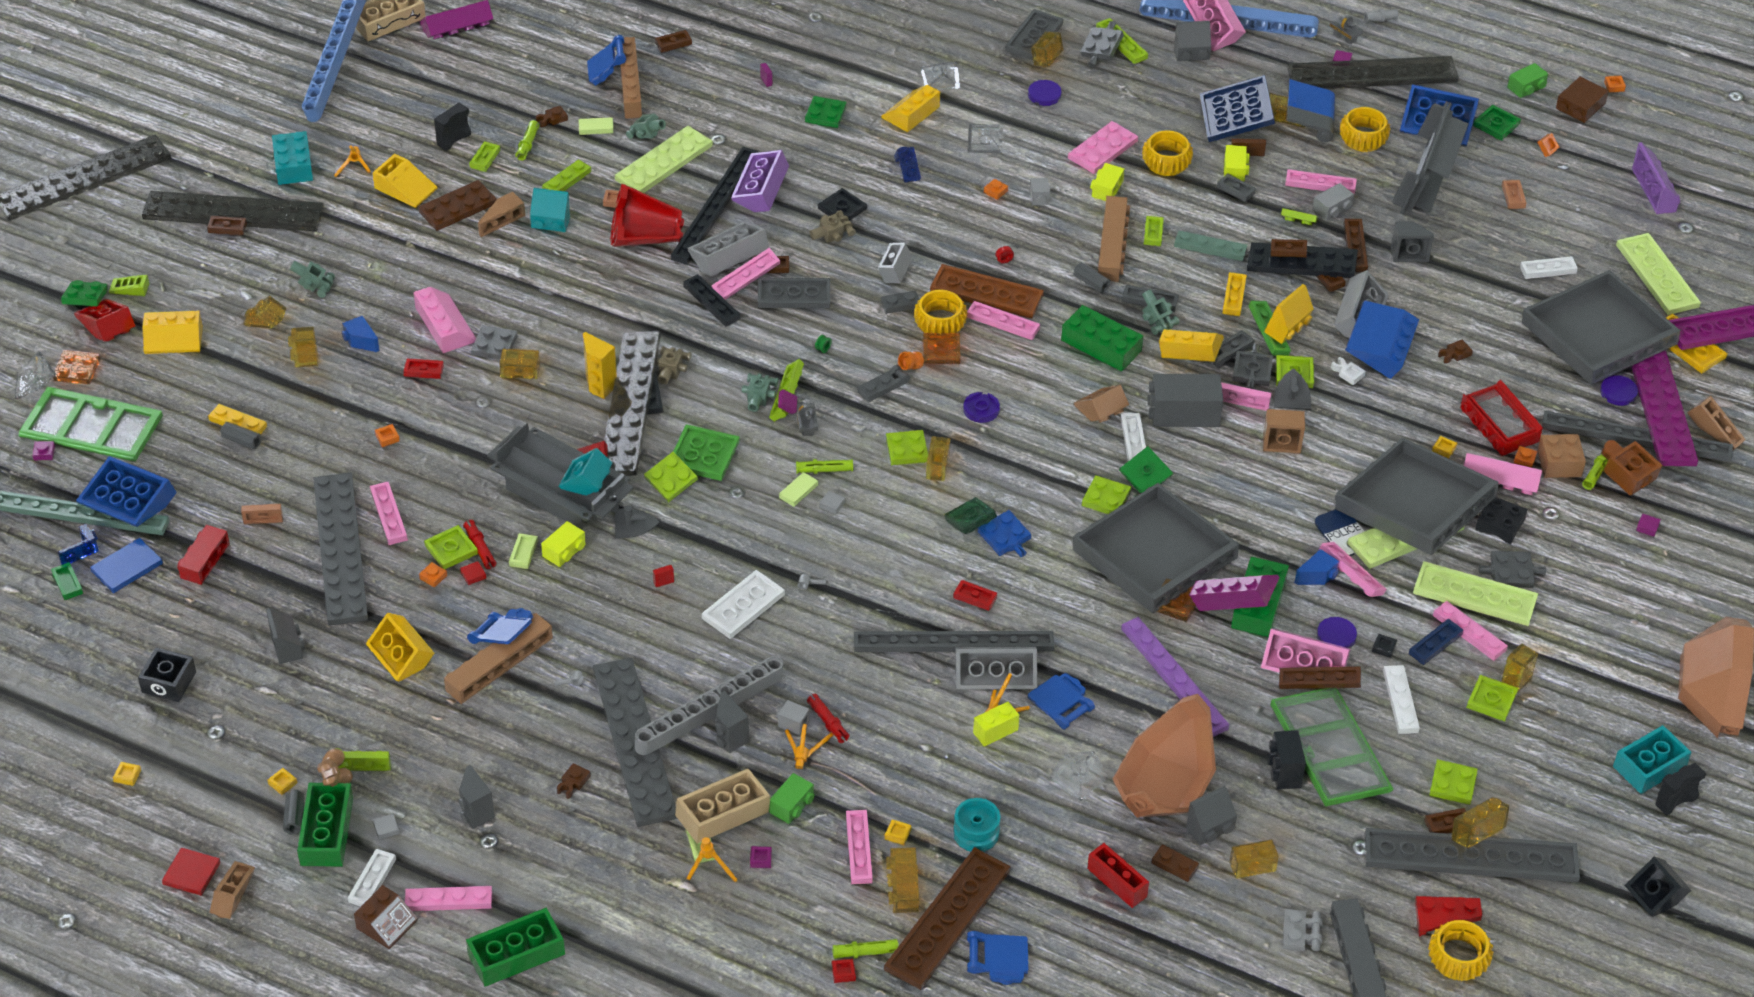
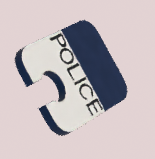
M1336 509L1315 518L1316 527L1328 542H1335L1349 556L1355 554L1347 546L1348 538L1365 532L1355 518Z

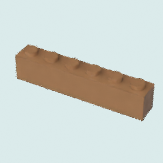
M624 37L623 51L626 55V62L620 64L625 119L640 118L642 116L635 37Z
M1106 196L1098 273L1110 281L1119 282V275H1123L1124 264L1121 263H1124L1125 252L1122 251H1126L1127 240L1123 239H1127L1128 228L1124 227H1128L1129 217L1126 215L1130 213V205H1127V197Z
M534 613L531 620L532 623L510 644L492 643L484 650L479 651L470 660L465 661L456 670L448 673L444 677L445 691L460 704L464 703L553 639L552 625L537 613Z

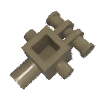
M840 210L831 216L823 215L820 219L819 227L810 230L809 233L812 240L823 237L829 243L834 240L836 242L841 241L845 231H847L848 236H853L856 230L853 229V224L849 221V218L844 216L843 211Z
M662 346L661 358L654 359V365L659 366L658 382L665 385L669 382L670 378L677 380L680 371H687V365L682 364V359L690 361L692 353L683 352V349L676 351L675 347L670 349Z

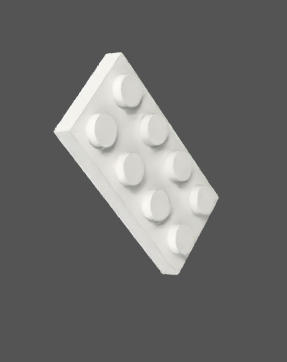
M755 570L702 613V619L731 639L785 595V590Z

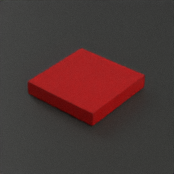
M181 847L164 875L162 883L169 887L202 896L221 863L220 858Z

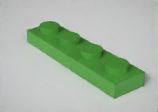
M1250 301V311L1271 354L1274 356H1289L1291 350L1287 341L1281 344L1264 332L1273 315L1267 301Z

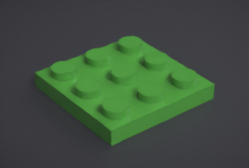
M686 424L673 452L697 476L722 481L740 442V437Z

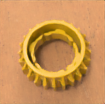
M1358 107L1344 115L1339 131L1345 144L1350 148L1361 152H1371L1379 149L1388 141L1391 128L1385 115L1379 110L1370 107ZM1355 127H1367L1375 131L1363 132L1355 129Z
M1170 130L1159 131L1151 135L1144 142L1142 159H1144V163L1154 173L1163 176H1173L1180 174L1191 164L1193 147H1191L1188 139L1178 132ZM1162 150H1168L1176 152L1179 155L1165 156L1157 152Z
M933 290L923 295L917 301L914 309V318L917 327L926 335L934 338H948L958 333L964 327L967 319V310L964 301L955 293L947 290ZM934 310H945L954 315L947 318H936L927 313Z
M1454 920L1444 925L1441 924L1440 928L1435 929L1434 934L1431 935L1428 947L1430 950L1429 956L1432 958L1431 963L1435 965V968L1440 973L1450 979L1458 981L1475 979V977L1481 976L1483 972H1486L1488 966L1490 967L1494 953L1492 951L1493 945L1490 943L1491 939L1488 938L1483 929L1469 921ZM1451 940L1467 942L1477 950V958L1470 961L1455 959L1444 951V944Z

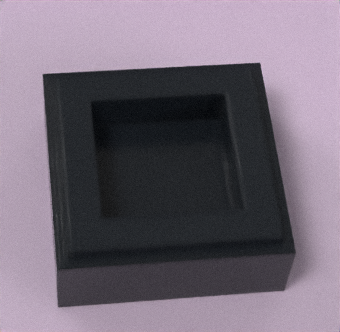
M1378 633L1372 652L1391 658L1397 644V639Z

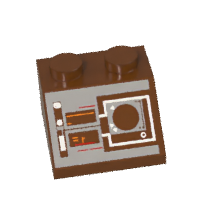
M384 885L354 913L356 929L389 950L418 921L415 914L402 898Z

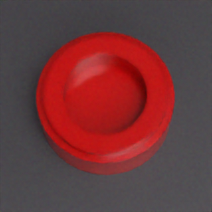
M1003 246L996 251L995 256L998 262L1008 263L1013 259L1014 252L1010 246Z

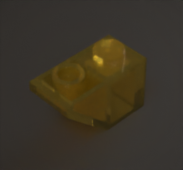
M269 295L264 300L261 299L255 307H250L246 311L243 325L271 329L283 320L286 307Z

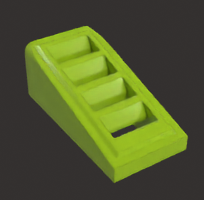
M148 275L114 278L109 294L145 296L149 287Z

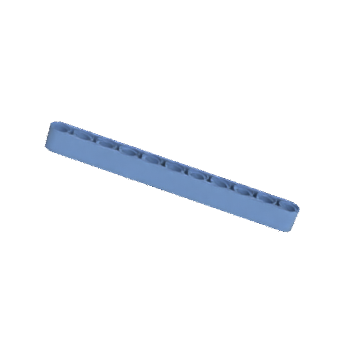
M343 0L302 103V109L309 122L318 121L323 114L366 0Z
M1141 0L1139 11L1142 15L1188 22L1194 21L1183 0ZM1231 5L1244 29L1309 38L1315 37L1318 32L1319 20L1315 16Z

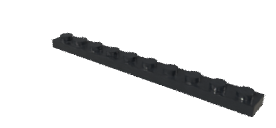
M746 147L741 148L672 252V261L688 265L692 259L688 248L705 239L730 201L751 153H758L757 150Z

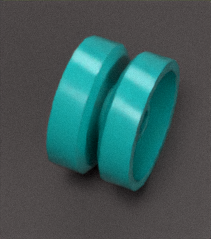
M971 798L961 802L954 814L953 834L957 844L970 852L974 847L983 852L993 848L998 842L1000 834L1001 816L999 809L994 803L982 798Z

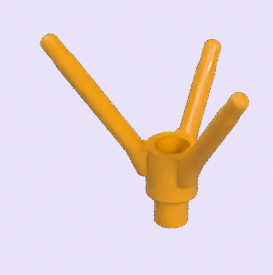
M349 146L350 154L334 176L337 177L350 161H359L368 173L371 172L362 159L357 146Z
M1011 673L1005 679L997 697V690H993L989 707L985 712L998 706L1012 677ZM1030 706L1018 707L1014 709L1017 712L1029 710Z
M807 724L802 726L800 746L796 747L789 730L786 729L785 733L795 756V768L803 769L807 758L833 736L832 732L809 750L805 747Z
M703 838L700 846L701 851L687 876V880L692 878L703 858H714L730 878L736 882L738 879L717 855L713 843L709 838Z

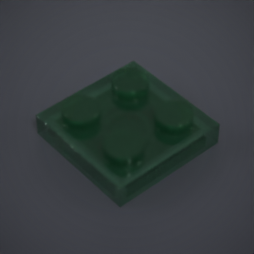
M975 497L945 513L944 517L952 526L967 534L983 524L989 523L997 515L994 509Z

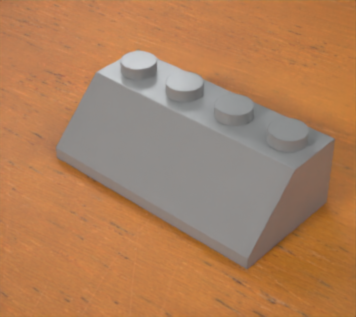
M744 221L689 247L688 252L701 272L709 276H716L725 269H731L734 265L745 262L752 256L759 255L769 248L765 229L751 222Z
M1368 270L1351 277L1334 323L1336 329L1344 337L1350 338L1364 301L1382 305L1386 304L1389 294Z
M955 647L956 689H1001L1009 673L1012 674V677L1006 689L1037 688L1036 647Z

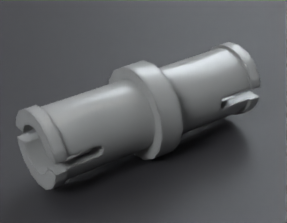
M1378 9V11L1365 12L1364 14L1366 23L1398 19L1397 9Z

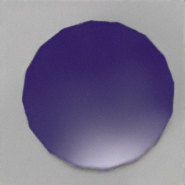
M1038 80L1033 82L1028 88L1029 99L1033 103H1039L1041 106L1056 104L1061 99V87L1053 81Z
M1613 375L1603 380L1600 392L1601 396L1607 399V402L1617 406H1626L1636 400L1638 387L1634 381L1627 377Z
M983 392L972 393L964 400L963 412L971 421L977 423L990 422L997 418L1000 413V402L994 395L989 393L988 395L983 394Z
M1329 617L1320 622L1317 628L1318 640L1346 648L1352 647L1355 644L1357 630L1353 623L1347 619Z

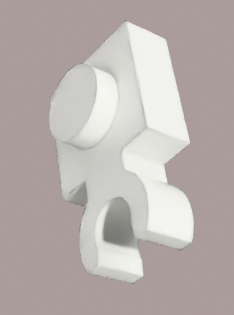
M1338 357L1337 364L1335 362L1331 364V369L1339 372V376L1352 385L1365 376V370L1352 362L1347 364L1341 357Z

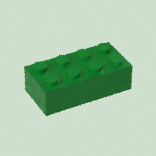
M1082 305L1062 325L1061 341L1123 371L1142 351L1144 335Z
M1250 557L1244 577L1278 575L1280 578L1267 606L1234 609L1232 629L1269 637L1286 584L1289 565Z
M308 783L297 848L300 866L343 867L353 804L351 783H338L333 787L324 786L323 783Z
M547 907L466 939L468 956L484 987L565 955L564 939Z

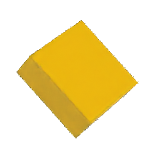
M1440 436L1434 444L1432 451L1449 459L1457 447V442Z
M120 762L113 776V781L134 786L141 772V766Z
M284 768L267 779L268 784L281 795L298 783L297 778Z
M892 819L885 833V840L905 845L912 825Z

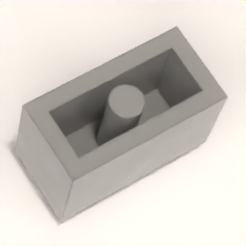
M1338 183L1314 197L1312 210L1328 221L1352 207L1354 194L1341 183Z
M889 243L878 266L885 283H901L912 260L906 243Z

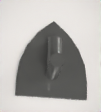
M1293 368L1279 381L1275 390L1273 408L1311 410V395L1304 378Z
M627 505L624 509H619L615 512V539L643 535L654 529L660 521L644 511L632 509L631 506Z

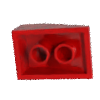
M109 299L101 300L98 306H88L74 312L75 317L95 338L104 342L114 339L115 335L128 333L131 328L135 327L129 307Z

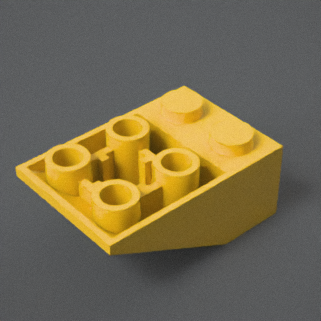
M395 153L372 173L375 189L415 208L438 189L409 160Z

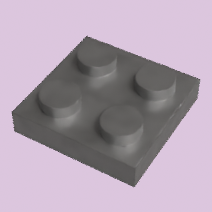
M482 325L472 346L471 355L507 361L517 339V331Z

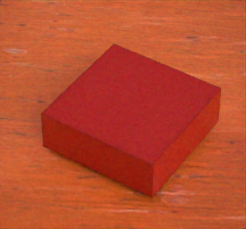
M478 561L460 568V572L468 585L486 579V573Z
M672 565L653 570V583L656 588L674 582V569Z
M853 959L831 961L834 983L856 981Z

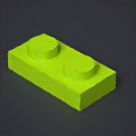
M484 141L469 162L470 168L486 172L499 154L500 145Z
M1282 208L1281 216L1285 217L1284 220L1295 222V219L1302 220L1301 224L1312 226V223H1317L1318 219L1316 215Z
M1146 216L1143 245L1161 246L1164 217Z

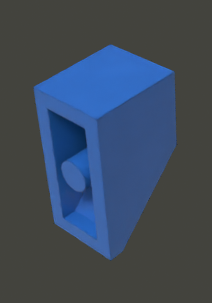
M363 316L342 323V337L345 342L348 341L351 347L373 352L380 351L378 337Z
M1320 549L1297 569L1294 583L1297 585H1325L1338 575L1339 561Z

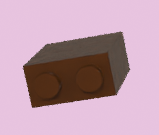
M1580 76L1558 96L1556 109L1585 123L1606 104L1609 90Z

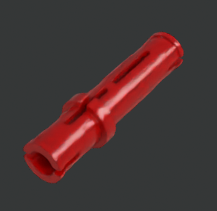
M469 520L471 527L466 521L463 527L469 535L468 538L477 548L484 567L491 569L490 562L494 568L497 562L484 541L483 533L478 530L474 520Z
M816 693L812 694L815 700L809 696L807 703L825 723L828 732H832L839 743H844L842 737L847 741L850 734L843 728L839 718L834 717Z

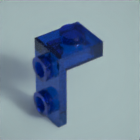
M901 147L897 149L894 158L895 162L900 163L904 183L919 181L921 176L914 147Z
M86 523L79 526L82 541L58 551L61 565L69 562L73 563L99 551L96 542L98 540L97 535L93 529L90 530Z

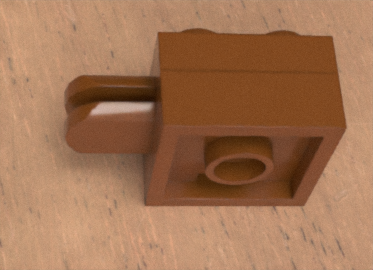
M1609 440L1605 443L1601 452L1608 459L1604 472L1630 496L1655 481L1663 466L1636 441L1622 448L1616 441Z

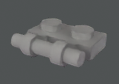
M1285 909L1283 949L1304 951L1305 944L1311 945L1313 951H1319L1323 939L1320 934L1323 927L1321 912L1314 911L1310 919L1306 918V911ZM1306 928L1312 929V934H1306Z

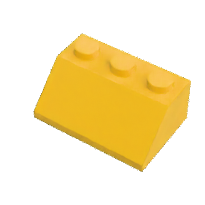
M929 85L915 89L881 115V118L909 132L940 107V91Z
M1302 284L1277 305L1264 331L1281 344L1287 339L1291 340L1295 332L1299 333L1303 326H1307L1312 320L1311 314L1314 308L1306 285Z
M200 311L144 313V354L200 352L203 330Z
M1164 329L1159 340L1161 357L1215 362L1224 335Z
M584 332L585 373L589 392L605 399L617 387L615 346Z
M386 613L366 642L369 649L398 682L424 669L435 654L404 616Z

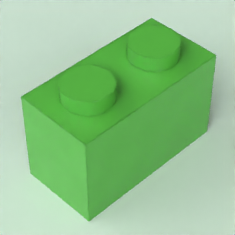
M1533 63L1510 74L1507 88L1518 97L1523 98L1546 87L1548 73L1536 63Z
M792 773L770 798L769 813L790 824L801 815L803 808L813 801L815 796L814 784Z

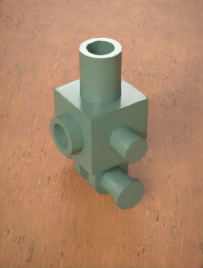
M654 113L644 114L630 126L626 136L632 139L636 134L641 139H652L657 136L659 130L665 129L666 123L663 119L658 120L659 117Z
M294 261L289 269L301 276L298 283L305 289H309L312 292L316 288L319 289L317 295L321 298H324L326 293L330 291L335 275L331 272L324 275L326 270L312 261L309 262L307 267Z
M1151 289L1142 294L1148 305L1142 310L1144 313L1142 317L1145 321L1148 320L1150 325L1156 324V326L1151 327V332L1154 335H1157L1159 332L1162 333L1164 329L1170 330L1174 325L1179 324V319L1176 316L1172 317V319L1169 318V315L1172 314V305L1170 302L1167 303L1164 297L1157 300Z
M759 373L758 375L748 374L747 382H750L749 386H742V393H747L748 409L756 412L760 405L766 406L769 397L775 398L776 391L770 390V385L777 387L779 378H770L769 375L762 377V374Z

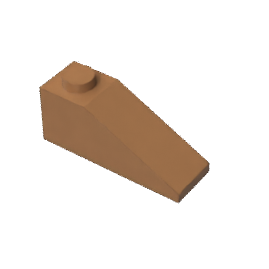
M513 191L498 198L479 220V236L483 237L524 217V202Z
M1712 396L1704 399L1687 412L1701 430L1719 442L1733 444V450L1746 440Z
M234 861L214 891L209 913L215 914L220 918L230 919L242 899L255 867Z

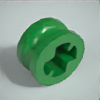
M823 334L820 335L816 340L815 349L826 353L832 344V339L826 338Z

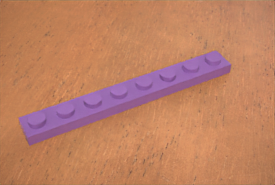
M1137 617L1123 623L1121 630L1180 700L1187 696L1199 694L1210 707L1213 737L1229 730V723L1142 620Z

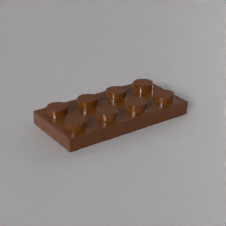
M476 180L418 206V211L436 231H439L491 207L497 199L479 180Z

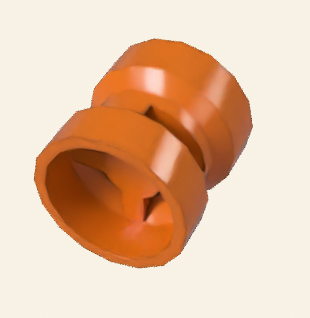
M918 351L902 352L898 357V365L903 370H918L924 363L923 355Z

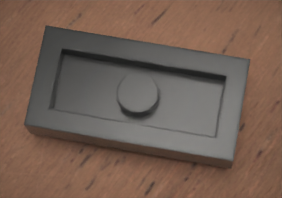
M1228 173L1217 182V188L1244 202L1249 200L1256 192L1255 187Z
M916 291L881 296V303L885 314L915 309V304L919 300Z

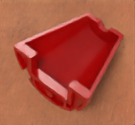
M621 184L611 226L610 242L613 247L680 242L683 237L681 229L684 225L682 210L625 184Z

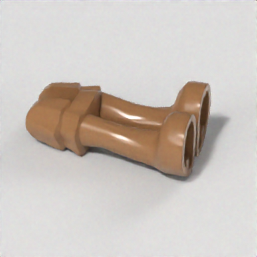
M334 748L326 752L322 762L317 766L318 772L322 775L324 786L333 787L338 783H350L352 781L353 775L349 769L338 768L345 759V755L340 749Z

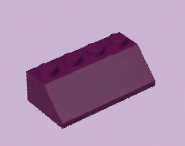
M485 0L429 15L419 22L428 38L433 37L435 40L442 38V34L449 33V35L459 33L458 30L461 29L469 31L479 24L481 27L490 25V21L494 18L489 2Z
M1278 575L1198 580L1195 581L1189 596L1199 611L1265 607L1280 577Z

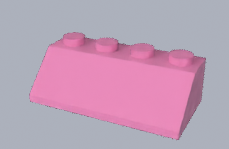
M1183 0L1194 21H1210L1212 51L1235 43L1246 33L1228 0Z
M433 287L413 292L415 308L443 353L475 342L476 337L449 294Z
M1470 453L1466 454L1464 462L1465 467L1498 481V484L1503 485V489L1513 491L1515 487L1522 489L1521 493L1532 495L1533 492L1537 493L1542 470Z
M1272 628L1261 668L1279 673L1280 668L1346 667L1351 649Z

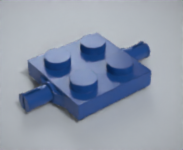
M989 510L984 511L983 516L988 522L980 525L977 529L978 533L999 556L1013 550L1020 557L1025 556L1027 552L1021 545L1031 539V533L1010 510L996 517Z

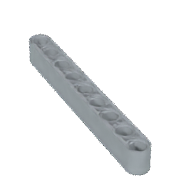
M771 656L638 729L635 733V751L640 755H648L715 718L720 695L723 691L738 705L776 684L782 679L783 660L780 657Z

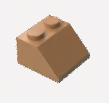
M1120 384L1103 387L1074 402V405L1091 422L1099 421L1101 423L1110 419L1109 415H1117L1123 412V408L1128 406L1129 403Z

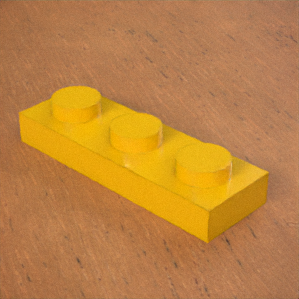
M1229 272L1222 314L1240 316L1247 275Z
M218 404L208 415L209 421L222 426L225 422H231L259 434H262L267 428L266 421Z

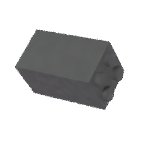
M1153 374V380L1149 381V393L1151 395L1147 396V405L1151 406L1149 408V419H1152L1153 427H1220L1223 407L1220 374Z

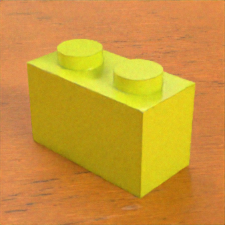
M1226 145L1224 176L1228 173L1243 182L1245 181V175H1249V165H1246L1249 164V154L1246 153L1247 146Z
M1105 163L1102 169L1098 170L1096 179H1093L1091 182L1092 197L1106 201V196H1115L1123 183L1125 168Z
M566 521L541 543L542 557L561 567L574 554L584 548L586 545L585 532Z
M1008 701L974 717L973 733L985 747L1018 731L1020 715Z

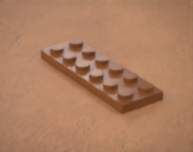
M945 264L941 265L930 286V291H951L963 301L970 303L976 301L1031 319L1044 295V290Z

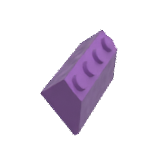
M1642 142L1638 143L1632 170L1655 213L1676 212L1680 204V196L1676 193L1673 183L1668 179L1667 173L1663 170L1661 162L1657 159L1655 153Z
M783 151L751 153L731 197L732 201L753 212L770 211L789 168Z

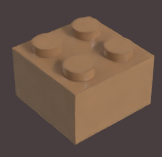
M1267 409L1263 430V451L1301 454L1305 431V411Z
M1541 435L1537 451L1544 478L1582 477L1586 460L1579 435Z

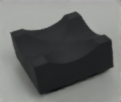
M457 103L434 119L437 146L448 151L456 141L471 135V129L467 120L469 108L461 103Z
M1496 497L1483 509L1477 520L1475 530L1494 534L1504 542L1512 544L1516 533L1525 521L1528 509Z
M1693 763L1689 766H1683L1672 775H1666L1662 780L1655 805L1667 816L1672 813L1677 805L1697 800L1699 796V782L1705 778L1706 773L1696 763Z

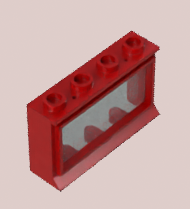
M1501 379L1490 387L1468 395L1463 394L1460 405L1462 412L1470 418L1472 423L1477 426L1482 435L1489 440L1493 448L1501 456L1517 451L1519 446L1527 447L1540 441L1543 427Z

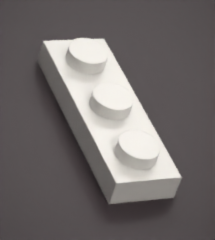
M1572 256L1524 261L1520 264L1525 279L1577 274L1578 270Z
M379 849L374 851L348 896L349 903L361 907L381 887L396 861L395 854Z

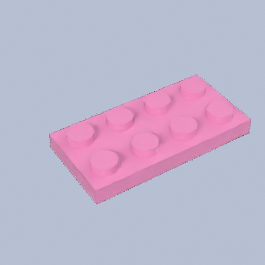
M1111 121L1069 152L1068 159L1095 174L1099 169H1102L1105 163H1110L1138 142V136Z

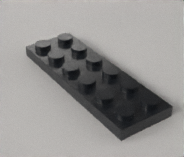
M1251 242L1247 271L1351 278L1355 276L1358 249L1307 246V257L1271 256L1270 243Z

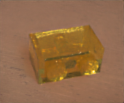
M1045 31L1031 47L1035 66L1049 67L1063 51L1060 32Z
M314 327L291 328V336H288V346L292 347L290 349L291 360L295 361V367L318 366V351Z
M502 349L499 364L501 377L538 379L540 368L539 350Z
M932 436L926 465V479L945 481L951 438Z
M1521 643L1507 657L1501 682L1517 687L1519 692L1532 680L1538 653Z
M1271 839L1232 847L1229 863L1237 879L1276 871L1279 855Z

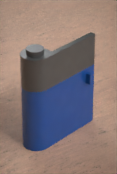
M1289 79L1286 121L1317 129V139L1319 141H1331L1334 137L1335 94L1327 89Z

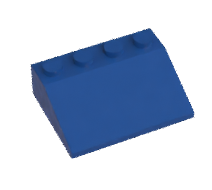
M1412 84L1400 132L1417 135L1432 105L1436 103L1444 106L1447 101L1448 104L1449 102L1452 103L1449 109L1453 111L1452 117L1468 123L1461 145L1467 146L1477 113L1479 98Z
M1364 301L1345 350L1391 379L1404 365L1419 319L1403 309Z
M109 456L77 498L76 502L138 527L166 508L177 492L169 479Z

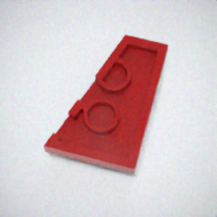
M1416 896L1415 898L1419 936L1426 935V932L1439 929L1441 924L1444 925L1454 920H1465L1473 923L1482 919L1480 898Z

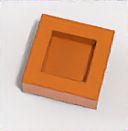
M1622 76L1605 77L1604 83L1609 92H1625L1626 85Z
M1552 133L1547 134L1537 142L1545 157L1550 156L1560 148Z
M993 179L984 187V193L996 200L1008 192V185L997 179Z
M393 424L375 430V435L382 447L400 441Z
M1519 446L1513 463L1532 468L1538 451Z
M433 562L419 573V579L434 588L447 577V571Z

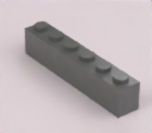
M1358 899L1332 901L1330 916L1353 997H1386L1385 980L1380 977V963L1378 960H1375V946L1369 939L1370 930L1368 924L1364 922L1365 914L1363 907H1360Z

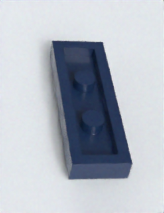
M1448 618L1412 646L1408 654L1422 665H1425L1462 636L1464 630Z

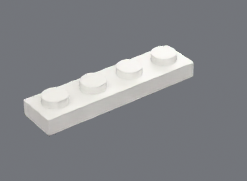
M1140 413L1121 414L1128 461L1146 448Z
M1404 665L1384 666L1383 673L1398 734L1419 733L1420 727Z

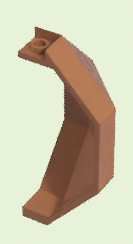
M1727 616L1686 642L1680 656L1678 699L1717 738L1719 732L1739 735L1740 729H1743L1753 672L1754 627L1745 619Z
M1195 694L1182 698L1136 737L1114 775L1113 781L1124 803L1137 818L1188 813L1190 802L1202 797L1216 771L1210 707L1200 695Z

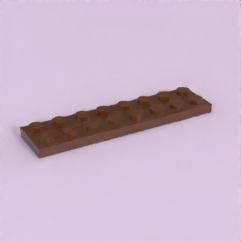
M974 847L885 963L884 971L921 990L1008 875L1011 866Z

